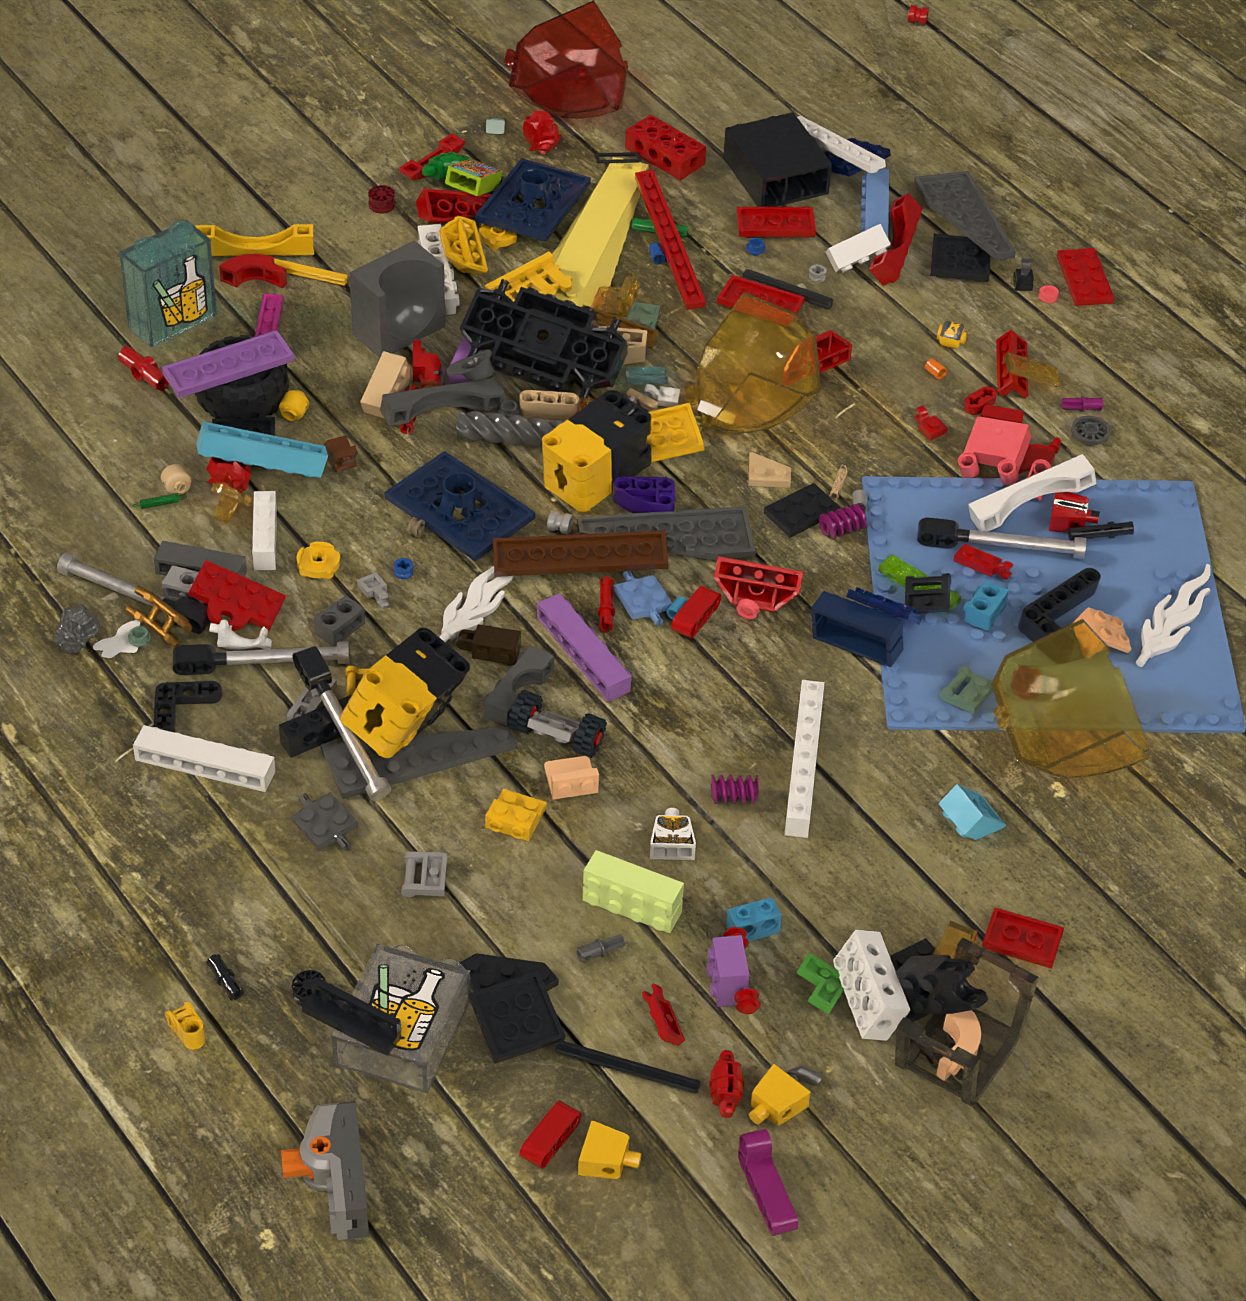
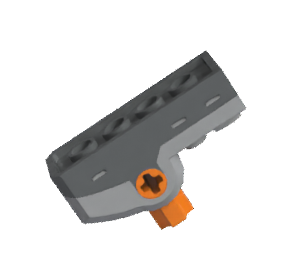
M356 1102L317 1105L307 1124L300 1148L281 1150L283 1178L303 1176L304 1181L311 1188L318 1191H327L331 1234H337V1240L369 1237Z

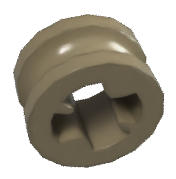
M412 517L408 524L407 534L410 536L414 534L416 538H420L425 528V520L420 519L418 521L417 517Z

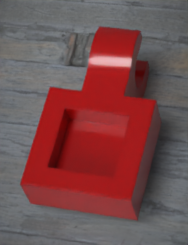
M923 405L915 409L919 413L914 416L915 420L919 422L918 429L930 441L947 433L948 427L936 415L930 417Z

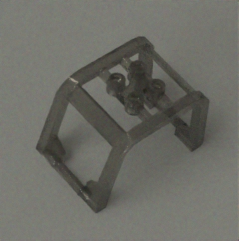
M963 937L957 944L954 959L968 960L973 965H978L980 958L996 965L1010 973L1008 982L1020 994L1011 1027L977 1009L972 1010L979 1021L981 1032L1002 1042V1046L995 1056L985 1052L981 1044H979L977 1056L958 1046L953 1050L952 1048L956 1045L955 1041L940 1027L946 1018V1014H934L924 1028L903 1017L896 1028L895 1065L905 1071L909 1069L960 1097L962 1102L972 1107L980 1099L1015 1048L1023 1031L1039 977ZM933 1035L944 1040L945 1044L943 1045L942 1043L932 1039ZM910 1039H913L915 1041L910 1046ZM923 1052L932 1057V1063L936 1068H938L939 1060L943 1056L963 1066L964 1070L960 1068L958 1073L954 1075L958 1080H963L962 1090L915 1065L914 1062L920 1053ZM980 1060L988 1064L983 1073L978 1071Z

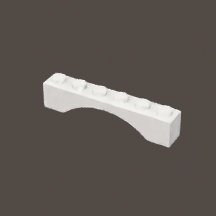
M1083 454L968 504L971 520L979 531H991L1000 527L1013 510L1033 498L1055 492H1080L1096 485L1095 469Z

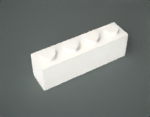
M254 491L252 546L254 571L276 570V491Z

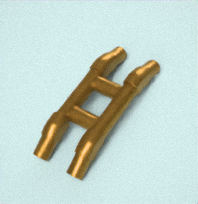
M138 585L134 593L143 597L153 606L149 614H146L128 604L125 612L162 637L173 649L180 646L181 643L178 638L170 633L174 623H177L185 632H190L192 626L188 619L161 600L155 593ZM160 610L168 615L163 627L155 622Z

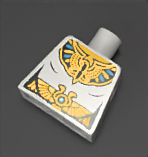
M668 808L665 811V815L656 816L650 843V859L695 860L696 842L690 818L688 816H679V810L676 808Z

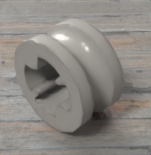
M819 264L812 265L809 269V280L814 283L824 282L827 273L826 268Z

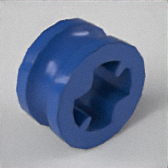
M407 558L396 560L394 562V575L399 579L412 577V561Z

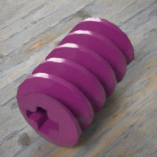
M853 504L850 507L846 506L843 509H837L835 512L830 511L827 514H821L819 516L821 532L824 536L829 534L834 539L836 538V532L841 537L844 535V530L847 534H850L852 529L855 532L859 531V525L862 529H866V514L860 504Z
M711 775V797H713L715 804L718 803L720 797H722L724 804H727L729 798L732 799L733 804H736L738 798H741L742 804L746 803L747 798H750L751 803L755 804L759 793L758 775H756L754 782L751 775H747L745 782L741 775L737 776L736 781H734L732 775H728L726 781L723 775H719L717 781L714 775Z

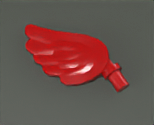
M1055 437L1048 446L1030 444L1018 473L1030 471L1034 461L1039 459L1046 460L1049 464L1053 463L1055 454L1060 449L1061 439Z

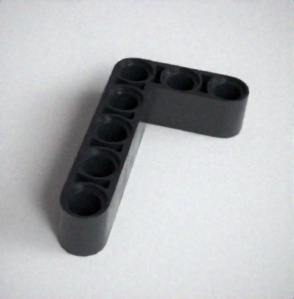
M1085 568L1027 605L1022 611L1018 629L1057 662L1067 661L1074 640L1071 635L1054 621L1095 594L1101 578L1100 573L1094 568Z

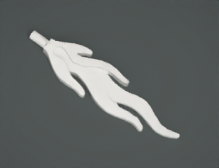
M1206 564L1204 573L1200 577L1188 581L1181 586L1178 597L1171 607L1164 610L1171 599V595H1167L1158 603L1152 616L1153 629L1151 628L1150 619H1146L1141 631L1142 651L1136 660V664L1139 667H1143L1149 658L1175 649L1182 638L1189 633L1190 627L1186 626L1181 628L1175 635L1170 636L1173 631L1189 624L1199 615L1203 599L1209 594L1210 588L1201 590L1191 605H1189V598L1195 590L1208 581L1210 576L1209 564Z
M493 566L476 577L468 589L463 607L458 610L463 599L462 592L458 593L457 597L446 607L443 615V628L439 637L444 642L459 637L460 630H476L478 624H483V617L490 615L499 607L504 598L505 591H500L492 602H490L491 598L499 589L510 583L514 576L497 577L488 582L494 577Z

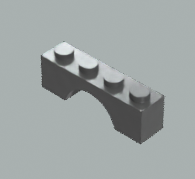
M532 645L526 652H522L517 663L511 666L506 676L496 683L491 694L485 696L482 702L484 717L504 727H508L512 705L514 706V701L518 698L515 694L516 690L529 684L542 685L554 671V655Z

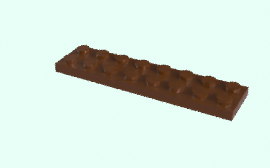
M665 530L493 538L494 577L668 569Z

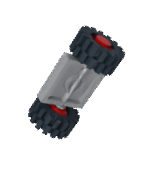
M522 690L518 694V698L515 699L514 706L512 705V712L509 715L508 723L511 729L525 734L531 733L532 729H534L535 733L551 735L555 737L556 741L561 743H567L574 739V752L590 758L596 755L605 736L606 719L586 713L585 717L583 716L582 722H578L547 710L541 712L542 696L526 690Z

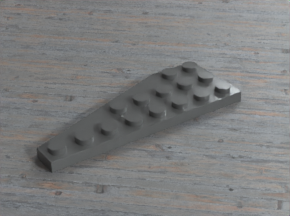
M746 506L577 517L579 534L665 530L667 553L717 560L718 556L731 559L755 557L756 553Z

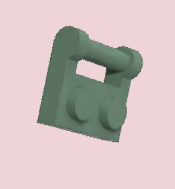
M961 666L950 684L941 689L939 697L949 704L975 714L995 690L996 683L971 672L967 666ZM963 681L968 682L959 695L954 694Z

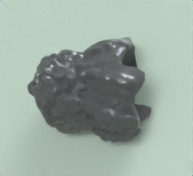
M83 604L78 605L74 609L65 608L61 613V619L56 627L53 641L63 652L68 654L73 652L76 654L86 646L88 639L96 636L99 632L100 623L97 616L90 613Z

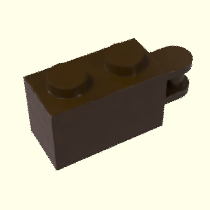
M480 624L477 625L476 631L460 630L456 646L461 650L472 651V659L510 665L516 664L521 648V631Z

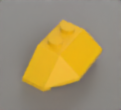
M457 216L454 220L440 228L439 234L444 254L457 270L473 275L487 273L488 268L474 220Z

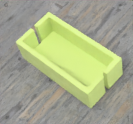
M597 850L584 869L583 901L607 909L614 914L628 917L635 922L649 925L656 930L671 933L682 913L683 882Z

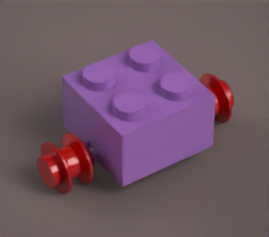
M731 927L724 932L723 937L712 938V948H708L709 963H706L707 977H712L710 994L711 997H715L717 1007L736 1005L738 1012L749 1015L756 1012L760 1008L761 1003L758 1000V991L748 987L749 970L744 950L749 945L746 938L747 932L740 927Z

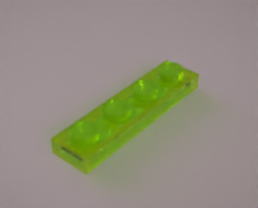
M893 554L879 565L878 570L903 587H905L906 576H914L915 578L929 577ZM941 585L915 586L914 590L941 589ZM950 589L951 611L961 602V596Z

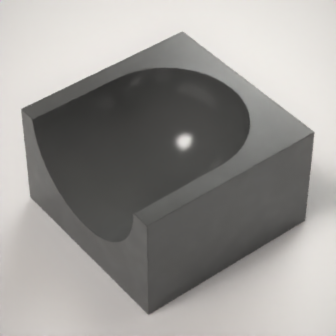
M415 240L350 272L352 334L379 358L383 351L393 354L413 344V340H420L445 327L444 264Z

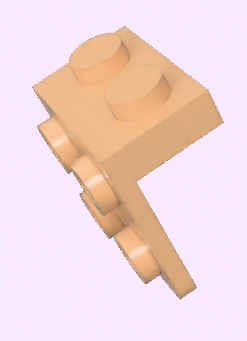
M1088 607L1071 623L1082 654L1085 657L1091 658L1103 645L1126 653L1132 650L1129 643L1130 640L1123 628V622L1116 616L1113 617L1100 610L1097 611Z
M580 756L545 762L544 769L553 800L598 793L599 773L597 768H592L589 757Z

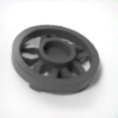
M1081 416L1074 420L1071 434L1079 442L1086 444V446L1098 445L1107 442L1110 435V426L1099 417Z

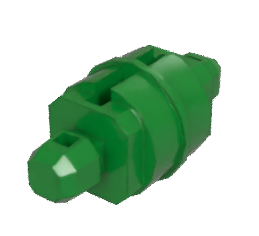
M454 152L442 153L430 158L429 164L422 168V174L426 177L444 180L446 179L449 165L470 158Z

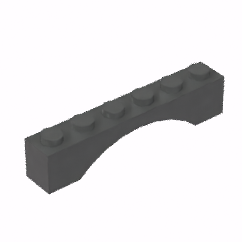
M496 378L388 393L382 395L380 412L388 425L393 426L409 423L420 413L438 407L454 406L476 409L483 412L499 409V406L504 401L505 392Z

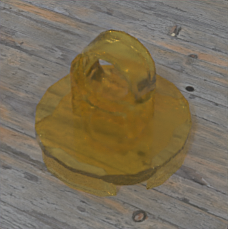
M214 482L211 487V491L221 497L214 514L216 520L227 523L230 521L237 504L248 508L252 504L253 499L246 494L241 496V493L237 492L236 489L227 485Z

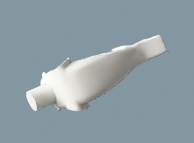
M221 620L220 624H210L209 632L218 633V647L229 650H246L251 648L269 650L272 648V640L267 638L268 629L265 626L261 629L258 638L248 639L234 633L232 625L229 626L227 620Z

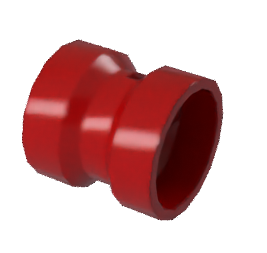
M911 5L908 22H919L920 25H926L929 8H918L917 5Z

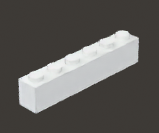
M144 725L133 744L136 761L266 792L275 774L273 756L165 731L156 727Z

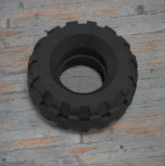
M249 335L224 337L223 340H216L211 343L209 348H204L200 355L251 339L252 337H249ZM287 363L197 392L195 396H197V401L205 412L210 413L214 418L247 419L273 415L278 410L284 395L288 392Z

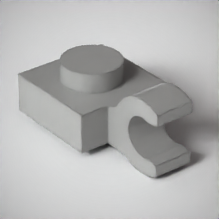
M377 572L357 580L359 589L368 599L374 597L380 609L389 606V603L386 601V598H388L386 593L387 584Z

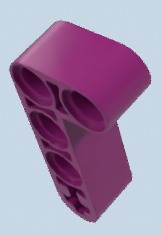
M764 1128L740 1135L738 1158L771 1236L798 1229V1219L771 1158L772 1142L767 1129Z

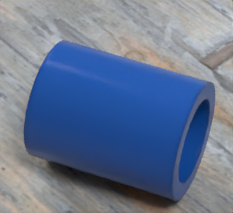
M652 243L648 248L652 261L655 264H661L666 258L660 243Z

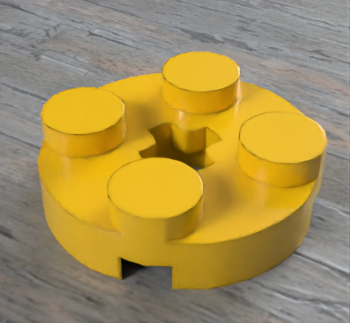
M481 224V228H479L480 240L492 250H497L517 242V233Z
M312 542L305 549L303 546L296 556L297 567L300 575L303 577L328 580L334 576V573L340 567L339 551L334 550V546L327 542Z

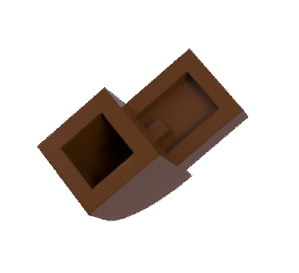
M347 435L325 442L323 446L326 447L328 461L334 472L357 467L354 458L358 451L355 445L350 446Z

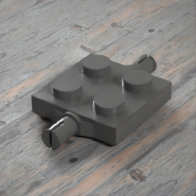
M331 792L316 801H312L306 793L303 796L300 795L299 801L305 808L292 815V820L317 850L320 851L334 843H338L343 851H347V848L349 850L351 843H349L345 836L358 827L354 817Z

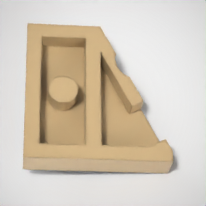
M749 453L748 486L790 488L791 467L756 453Z

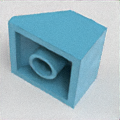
M956 784L938 803L944 810L942 814L949 821L954 822L957 826L955 830L964 838L969 837L977 840L1006 826L1004 821L980 793Z

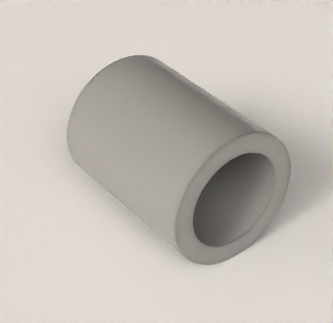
M856 490L852 494V503L860 504L864 511L868 509L867 493L864 490Z

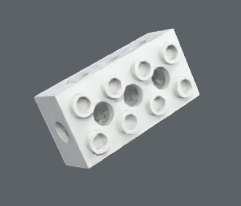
M855 930L833 959L834 967L839 971L841 985L844 988L862 1039L887 1041L909 1013L910 1007L881 933Z

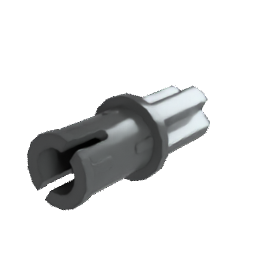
M622 934L604 940L597 938L595 942L577 947V956L581 963L595 957H605V953L624 947L625 940Z

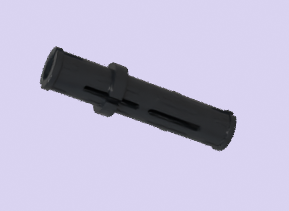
M1112 521L1103 525L1068 528L1070 541L1074 540L1075 537L1086 539L1109 537L1111 539L1119 535L1134 534L1132 521L1114 523Z

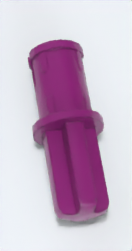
M1081 396V398H1063L1061 407L1064 410H1081V412H1084V410L1101 411L1103 409V398H1085L1084 396Z

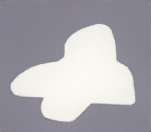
M134 620L122 625L114 637L100 640L93 645V649L102 650V657L112 658L120 652H137L138 647L129 643L128 635L132 628L140 626V621Z

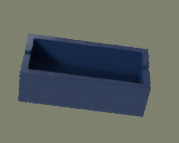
M826 591L822 592L811 607L812 622H814L812 624L813 638L888 667H892L904 650L903 636H901L903 634V621L896 616L883 613L877 609Z

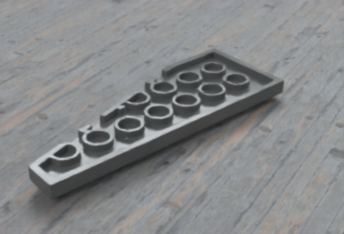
M969 171L914 177V184L925 204L994 259L1007 260L1015 258V249Z

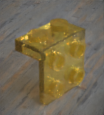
M627 273L621 288L600 287L591 307L618 317H628L639 292V282H636L635 273Z

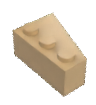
M599 326L598 328H607V326ZM618 328L617 333L627 341L628 354L623 365L644 362L647 348V330Z
M383 351L360 401L364 413L384 418L380 412L382 395L404 391L412 379L406 357Z

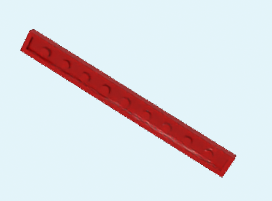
M654 170L635 172L636 183L686 310L705 307L704 295Z

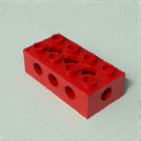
M651 114L626 130L625 149L630 152H638L642 159L680 181L705 165V145Z

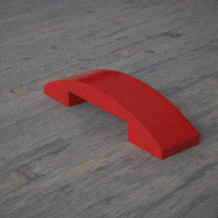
M451 133L439 141L438 149L418 162L410 160L399 167L398 171L411 180L426 178L422 174V168L429 164L430 158L448 152L458 154L465 145V141Z

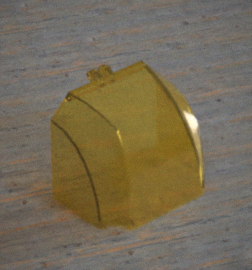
M743 293L705 345L696 371L697 386H684L685 401L690 403V405L699 406L700 401L704 400L722 407L716 417L698 410L699 427L735 433H752L767 430L794 416L820 392L821 382L816 334L812 330L807 331L799 322L801 318L798 314L748 293Z
M1084 619L1005 655L991 683L998 706L993 710V714L996 718H1000L997 721L999 729L1007 730L1017 761L1053 777L1063 779L1102 775L1149 759L1148 754L1145 752L1149 751L1150 748L1123 674L1119 667L1114 668L1107 655L1110 653L1107 644Z

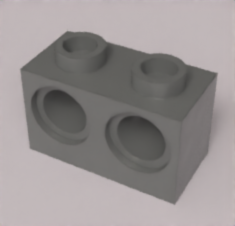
M345 595L314 618L315 634L331 646H336L337 642H341L365 624V611L362 606Z

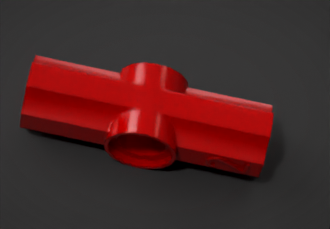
M125 346L118 354V360L131 370L136 380H144L156 390L163 391L167 388L169 383L152 357H143L132 347Z

